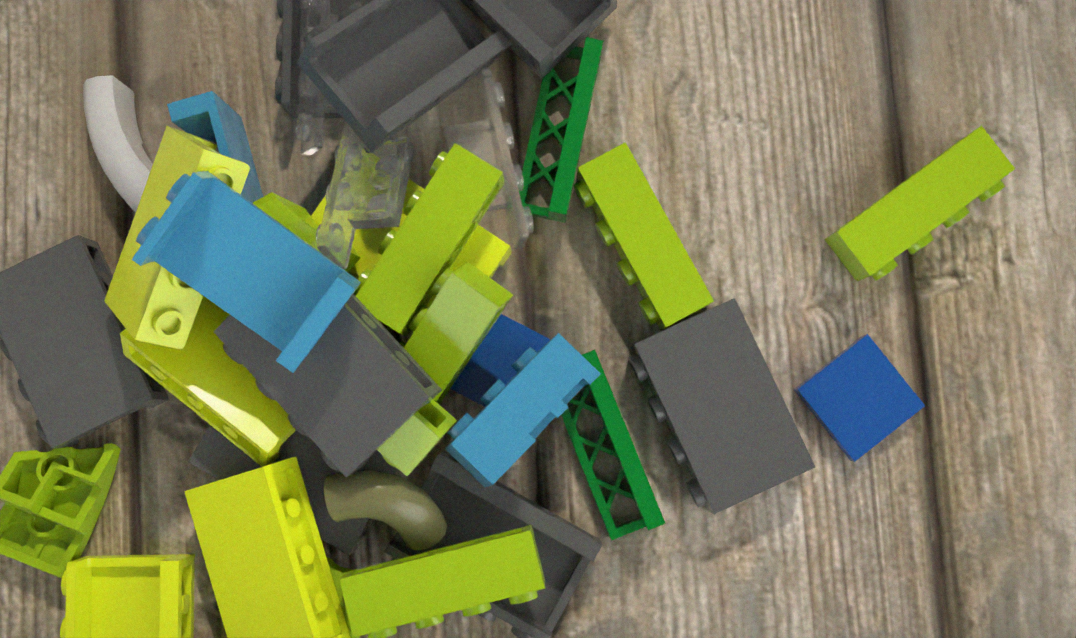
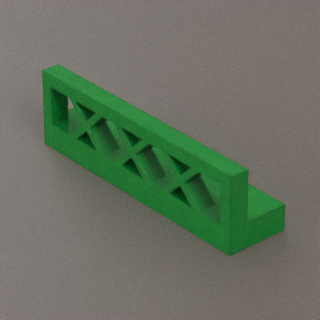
M586 37L584 48L576 46L566 56L567 58L581 60L578 75L563 84L554 68L542 79L514 206L515 213L566 223L604 40ZM553 80L558 88L549 93ZM575 86L574 95L572 97L568 90ZM560 95H563L571 107L569 117L554 126L545 112L546 105ZM544 121L549 130L540 135ZM566 128L565 137L563 139L559 132ZM553 136L562 149L558 161L545 168L536 155L537 146ZM535 163L540 172L531 177L533 164ZM557 170L554 182L549 174ZM544 178L553 191L549 208L525 203L528 188Z
M595 350L582 354L601 374L591 385H586L580 401L573 398L569 401V403L577 406L573 418L568 408L561 416L610 539L612 541L644 527L649 531L666 523ZM589 391L596 408L585 404ZM582 408L600 415L604 426L597 443L579 436L575 425ZM606 433L613 450L602 446ZM582 443L594 447L590 459H588ZM599 450L617 457L621 468L613 485L595 477L592 467ZM623 476L630 492L619 488ZM600 486L611 490L607 501L604 499ZM616 493H619L634 500L640 517L616 527L609 510Z

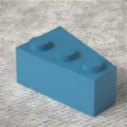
M559 333L537 352L532 347H529L511 365L517 373L506 385L498 379L480 398L486 406L474 418L466 413L447 432L453 440L445 447V450L484 488L493 485L536 441L535 438L546 426L568 408L567 404L580 389L587 384L591 385L601 374Z

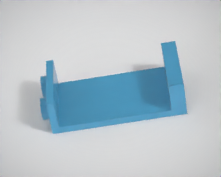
M213 91L167 104L171 121L186 133L212 141L213 143L217 142L220 154L249 165L250 170L241 192L244 198L253 203L263 197L243 120L237 112Z
M209 171L193 172L191 176L183 174L167 194L166 199L171 204L160 219L155 216L149 220L138 234L136 242L141 247L132 260L140 266L153 261L161 265L281 350L282 353L276 361L294 373L361 282Z

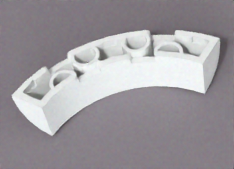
M113 75L96 76L86 79L83 84L84 111L93 149L102 169L116 191L136 213L153 164L142 146L143 141L135 114L134 92Z

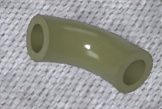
M371 469L357 470L348 477H345L342 472L326 476L324 481L325 503L330 516L336 522L359 518L383 521L394 527L400 534L404 544L413 550H424L434 546L446 533L447 523L443 513L427 492L399 475Z

